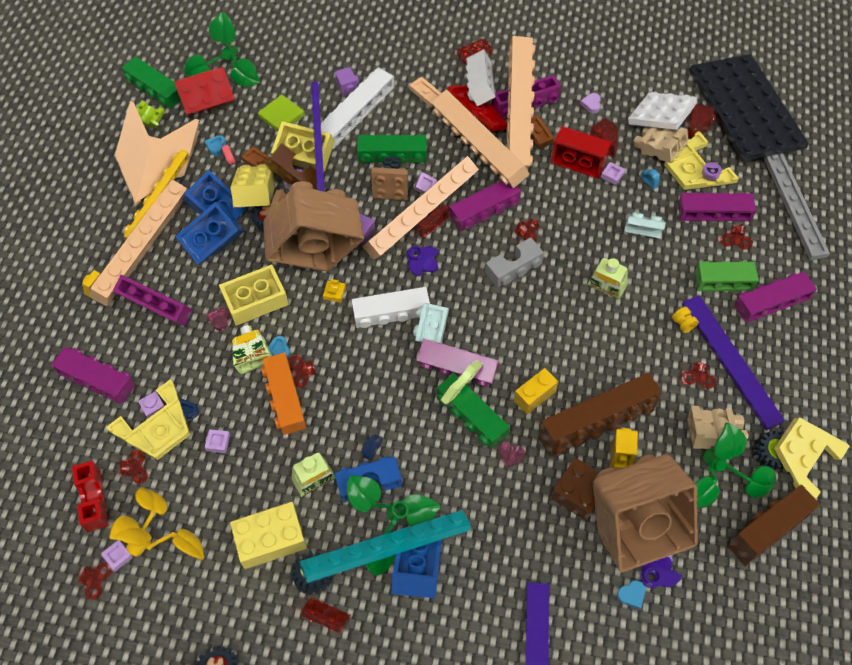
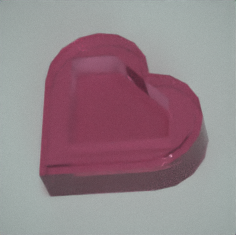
M219 307L207 314L206 317L217 331H223L228 327L227 321L230 319L231 314L227 307Z
M508 442L501 444L499 455L506 469L521 463L525 459V450L522 447H514Z

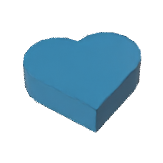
M218 135L204 141L211 155L219 156L223 153L222 146L226 145V140L223 136Z
M646 169L641 172L642 180L652 190L658 188L660 176L655 169Z
M283 336L275 337L268 346L272 355L286 353L288 359L290 351L286 339Z
M632 581L629 586H622L618 590L617 598L622 604L641 609L645 595V586L640 581Z

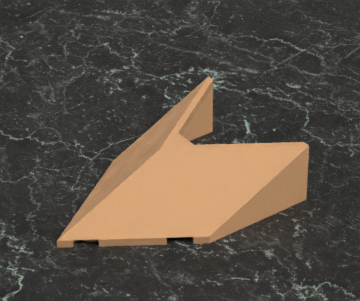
M130 101L116 149L115 159L119 163L121 173L129 192L133 196L135 205L141 202V199L147 195L151 196L154 191L153 186L157 181H161L163 171L167 166H171L173 156L176 152L179 153L181 149L188 152L189 159L177 177L181 178L185 175L198 137V119L187 123L161 139L151 137L147 134L134 102Z

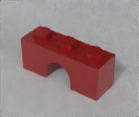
M93 460L72 466L74 486L78 489L81 498V504L77 505L80 525L87 532L109 527L99 467Z

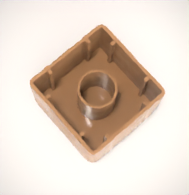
M305 181L292 184L290 191L281 201L273 205L272 211L263 221L265 260L329 271L364 240L357 200L346 197V193L339 189L327 192L315 190L311 183Z
M664 454L657 457L645 455L636 464L618 470L607 468L596 476L593 481L597 531L602 543L620 572L632 570L650 562L691 549L697 545V486L670 455Z

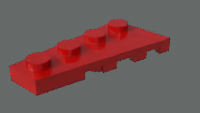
M467 85L447 87V90L490 130H506L507 122L489 101L477 106L475 101H471L468 96L469 88Z

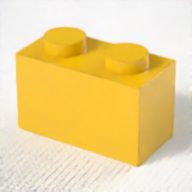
M544 368L515 391L514 402L526 414H529L556 392L559 381Z
M629 428L616 429L610 444L609 468L621 469L633 465L637 456L638 431H632Z

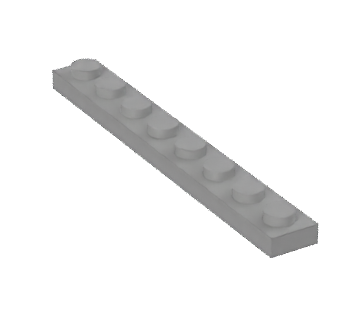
M783 153L763 157L809 260L827 258L830 254Z

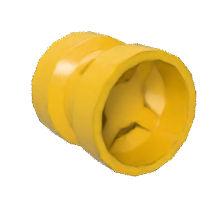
M688 307L679 309L672 316L673 321L680 325V330L683 333L693 330L699 324L697 318L691 315Z

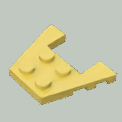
M700 131L691 140H688L689 143L671 163L665 161L664 164L683 190L734 184L739 179L730 167L722 170L719 178L716 180H709L703 176L702 171L706 163L696 151L706 147L708 141Z
M171 379L156 389L167 405L134 430L129 427L121 416L106 427L110 433L156 460L160 459L191 435L175 385Z
M794 418L774 449L786 472H790L792 475L795 489L802 484L816 499L821 491L807 478L811 468L824 449L835 460H841L850 446L804 419Z

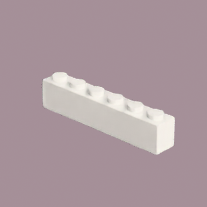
M377 68L321 123V131L331 133L335 141L332 149L394 88L393 75Z

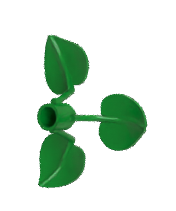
M221 12L211 21L209 34L214 41H222V45L226 47L222 49L220 56L208 62H205L202 55L191 56L185 63L184 73L186 77H191L210 71L208 65L221 58L225 60L233 59L232 66L234 69L230 73L233 81L241 86L256 85L260 82L254 64L250 60L239 59L235 65L238 49L236 46L229 44L235 40V28L225 12Z
M725 423L714 449H708L703 455V461L708 465L707 470L712 478L705 476L695 483L698 498L697 508L708 507L718 498L720 489L715 485L717 478L714 471H723L725 468H728L748 481L745 492L753 498L767 495L775 485L776 473L769 466L758 467L753 471L751 478L727 464V459L731 460L733 456L741 455L747 446L745 434L730 423Z
M351 475L347 482V497L355 510L365 513L372 506L374 508H387L386 515L391 523L383 535L388 534L396 522H399L404 517H406V521L410 526L432 520L441 506L436 501L417 494L409 495L403 501H396L392 505L390 503L376 504L381 497V489L377 482L368 477ZM395 555L365 564V566L372 575H381L393 564Z

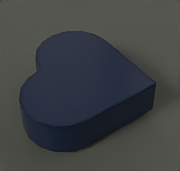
M180 398L179 401L186 421L187 419L196 418L199 414L197 405Z
M374 434L366 439L363 458L370 461L374 458L382 443L381 436Z

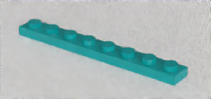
M460 510L300 561L301 570L306 582L309 583L470 531L471 523L464 512Z

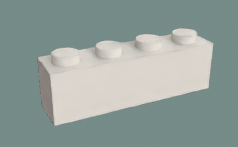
M482 50L468 57L466 66L468 71L466 76L469 81L467 83L469 88L468 96L471 101H475L477 106L495 98L492 62L485 50Z
M421 287L352 299L356 328H367L371 325H385L389 322H403L408 319L419 318L420 306H423L424 303L430 304L427 288Z

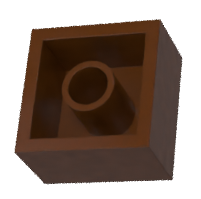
M574 458L554 488L551 499L583 520L588 521L595 510L593 481L600 472Z

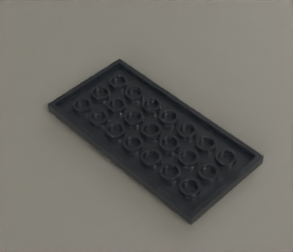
M751 54L690 65L689 71L742 162L806 149L809 142Z

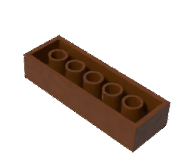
M648 372L542 420L538 438L549 457L554 455L560 456L573 446L574 448L580 447L588 439H597L608 430L612 432L625 422L627 424L634 422L640 415L644 414L646 416L651 414L659 402L662 391Z

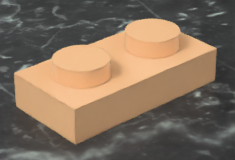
M423 77L409 85L410 90L431 108L433 107L431 102L441 94Z

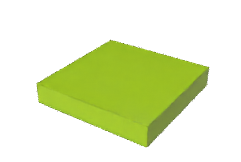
M282 94L258 112V117L277 131H279L282 121L294 124L305 116L303 109Z

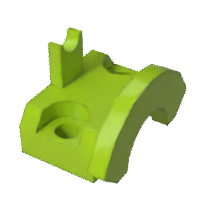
M141 100L136 108L143 125L150 128H157L159 121L165 113L164 108L159 107V109H155L143 100Z

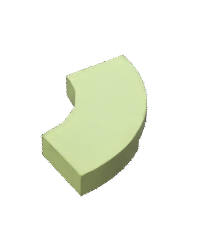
M478 360L470 364L465 372L449 387L441 401L445 404L450 403L460 393L461 389L474 378L483 364Z

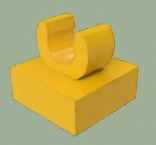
M327 280L323 299L342 303L346 284L340 283L339 280Z

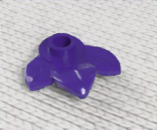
M419 246L410 247L406 254L410 271L416 276H421L423 271H437L438 264L434 257L439 251L431 246L423 248Z
M671 555L642 565L643 570L640 574V579L644 586L651 589L659 586L670 588L681 580L682 575L671 570L673 564ZM653 575L655 581H650L647 576Z

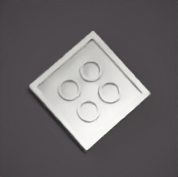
M648 93L630 115L628 122L631 125L677 130L697 104V97L674 95L672 93Z

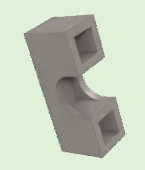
M529 238L516 245L515 257L518 260L508 261L500 254L486 262L485 273L497 288L502 285H508L516 277H522L530 269L539 267L542 264L544 252L532 238Z

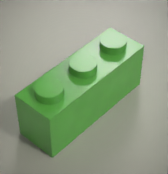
M705 261L698 263L695 270L698 291H753L759 281L755 262Z

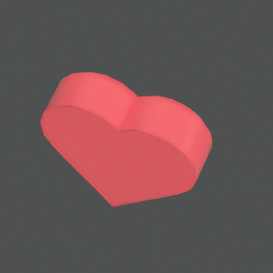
M223 145L222 150L229 165L235 164L236 161L229 145Z

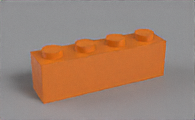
M286 353L263 358L264 366L261 367L263 377L268 378L269 383H265L268 395L272 394L273 400H270L272 412H277L278 417L274 418L277 430L281 429L283 435L307 429Z

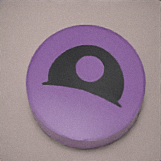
M710 162L705 164L702 174L706 179L716 180L719 178L722 169L717 163Z

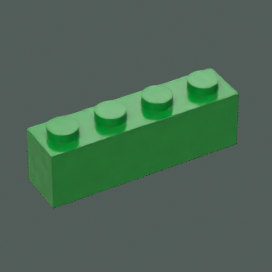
M136 56L121 67L124 74L123 77L128 83H132L138 90L147 93L150 98L156 99L162 106L172 109L181 102L175 82Z
M358 135V162L384 163L386 156L400 157L401 163L426 162V135Z
M453 373L437 387V400L442 405H446L450 409L451 414L456 419L459 418L469 432H474L483 446H488L492 450L509 435L510 426L467 385L461 389L460 393L450 403H443L441 398L459 378Z

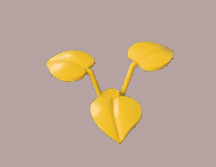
M143 487L139 488L135 493V498L139 505L150 510V515L142 528H139L138 523L128 516L118 517L112 525L110 539L128 543L126 549L133 556L138 557L146 548L151 550L157 544L173 538L172 542L178 549L201 561L204 559L203 547L199 538L194 533L185 529H179L177 533L172 532L151 543L152 537L145 530L155 512L164 515L167 511V503L164 498L151 489Z

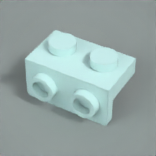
M633 212V214H628L625 232L660 238L666 223L660 216L651 215L650 218L644 217L642 213Z
M424 303L423 306H420L418 312L420 321L414 330L415 341L422 342L423 338L442 343L449 308Z

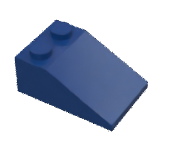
M210 170L190 187L183 196V201L199 215L215 202L223 203L235 219L248 208L233 207L231 190Z
M215 202L175 237L197 265H199L233 242L245 230L223 203Z
M442 540L396 554L392 575V594L436 599Z

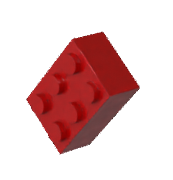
M224 67L174 81L187 117L235 101Z
M561 126L554 140L551 164L600 179L607 163L611 142Z

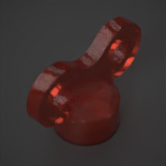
M529 219L526 223L520 220L516 226L515 234L524 236V241L532 238L537 243L535 232L539 229L538 221Z
M732 225L731 233H725L720 238L721 244L725 247L736 244L741 249L748 250L753 245V240L745 236L746 227L742 225ZM725 238H729L730 242H726ZM747 241L748 245H744L743 242Z
M293 355L289 358V365L295 370L293 378L295 386L299 388L305 387L308 383L307 377L316 375L313 361L303 362L302 357L299 355ZM294 360L299 361L297 365L293 364ZM299 378H303L302 383L298 382Z
M693 362L692 371L687 370L681 375V380L686 385L700 383L705 389H711L716 385V379L713 375L708 374L709 365L705 363ZM687 375H690V376H691V380H690V381H688V380L686 379V376H687ZM706 379L711 380L710 385L706 383Z
M135 450L131 452L129 460H120L121 477L132 476V480L137 484L146 482L148 473L142 467L145 461V454L142 451ZM139 456L140 459L136 460L134 457ZM141 474L143 477L138 478L137 475Z
M100 563L96 570L85 566L80 575L78 583L87 586L85 588V596L89 600H96L100 597L102 593L101 583L110 577L112 573V568L108 563ZM106 568L107 573L102 574L100 570ZM92 588L97 590V593L94 595L90 593Z

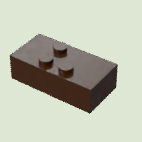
M801 484L781 501L777 498L767 506L769 508L767 512L763 513L760 511L753 516L752 520L745 525L746 528L738 533L727 547L746 567L803 522L821 504Z

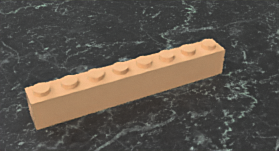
M512 36L509 44L507 149L528 170L533 162L530 150L533 148V140L531 139L533 123H531V118H533L534 108L531 107V102L534 100L532 86L534 85L535 77L532 76V71L535 67V60H532V55L535 53V45H533V38Z
M447 89L431 102L435 108L433 112L438 118L442 117L447 127L451 126L456 136L460 135L463 143L466 146L469 144L472 152L475 155L479 154L482 162L485 165L489 164L492 172L495 175L499 174V178L505 185L509 184L512 188H515L530 175L525 165Z
M467 156L362 247L375 260L479 169Z
M171 179L90 288L91 298L105 306L109 305L117 294L113 292V289L120 275L130 276L184 202L183 196L187 191L186 187Z

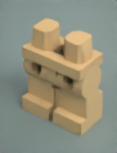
M645 126L642 131L643 137L636 136L634 139V147L640 148L642 155L658 156L659 160L670 163L689 143L687 128L682 127L679 130Z
M691 405L687 418L693 448L710 449L711 446H715L725 423H730L739 429L744 427L743 415H733L732 409L728 408L710 411L700 410L699 406ZM741 430L748 439L747 430Z

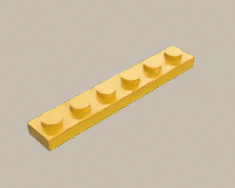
M181 149L179 153H175L172 158L173 163L170 167L167 166L162 174L163 178L160 182L157 181L155 183L153 193L145 198L141 211L137 210L133 217V223L126 226L123 232L125 234V241L171 179L175 180L189 159L188 152L184 149Z

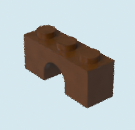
M281 143L265 165L272 172L281 176L288 184L292 185L296 182L305 181L311 183L313 189H316V170L309 166L304 172L297 171L292 165V160L296 154Z

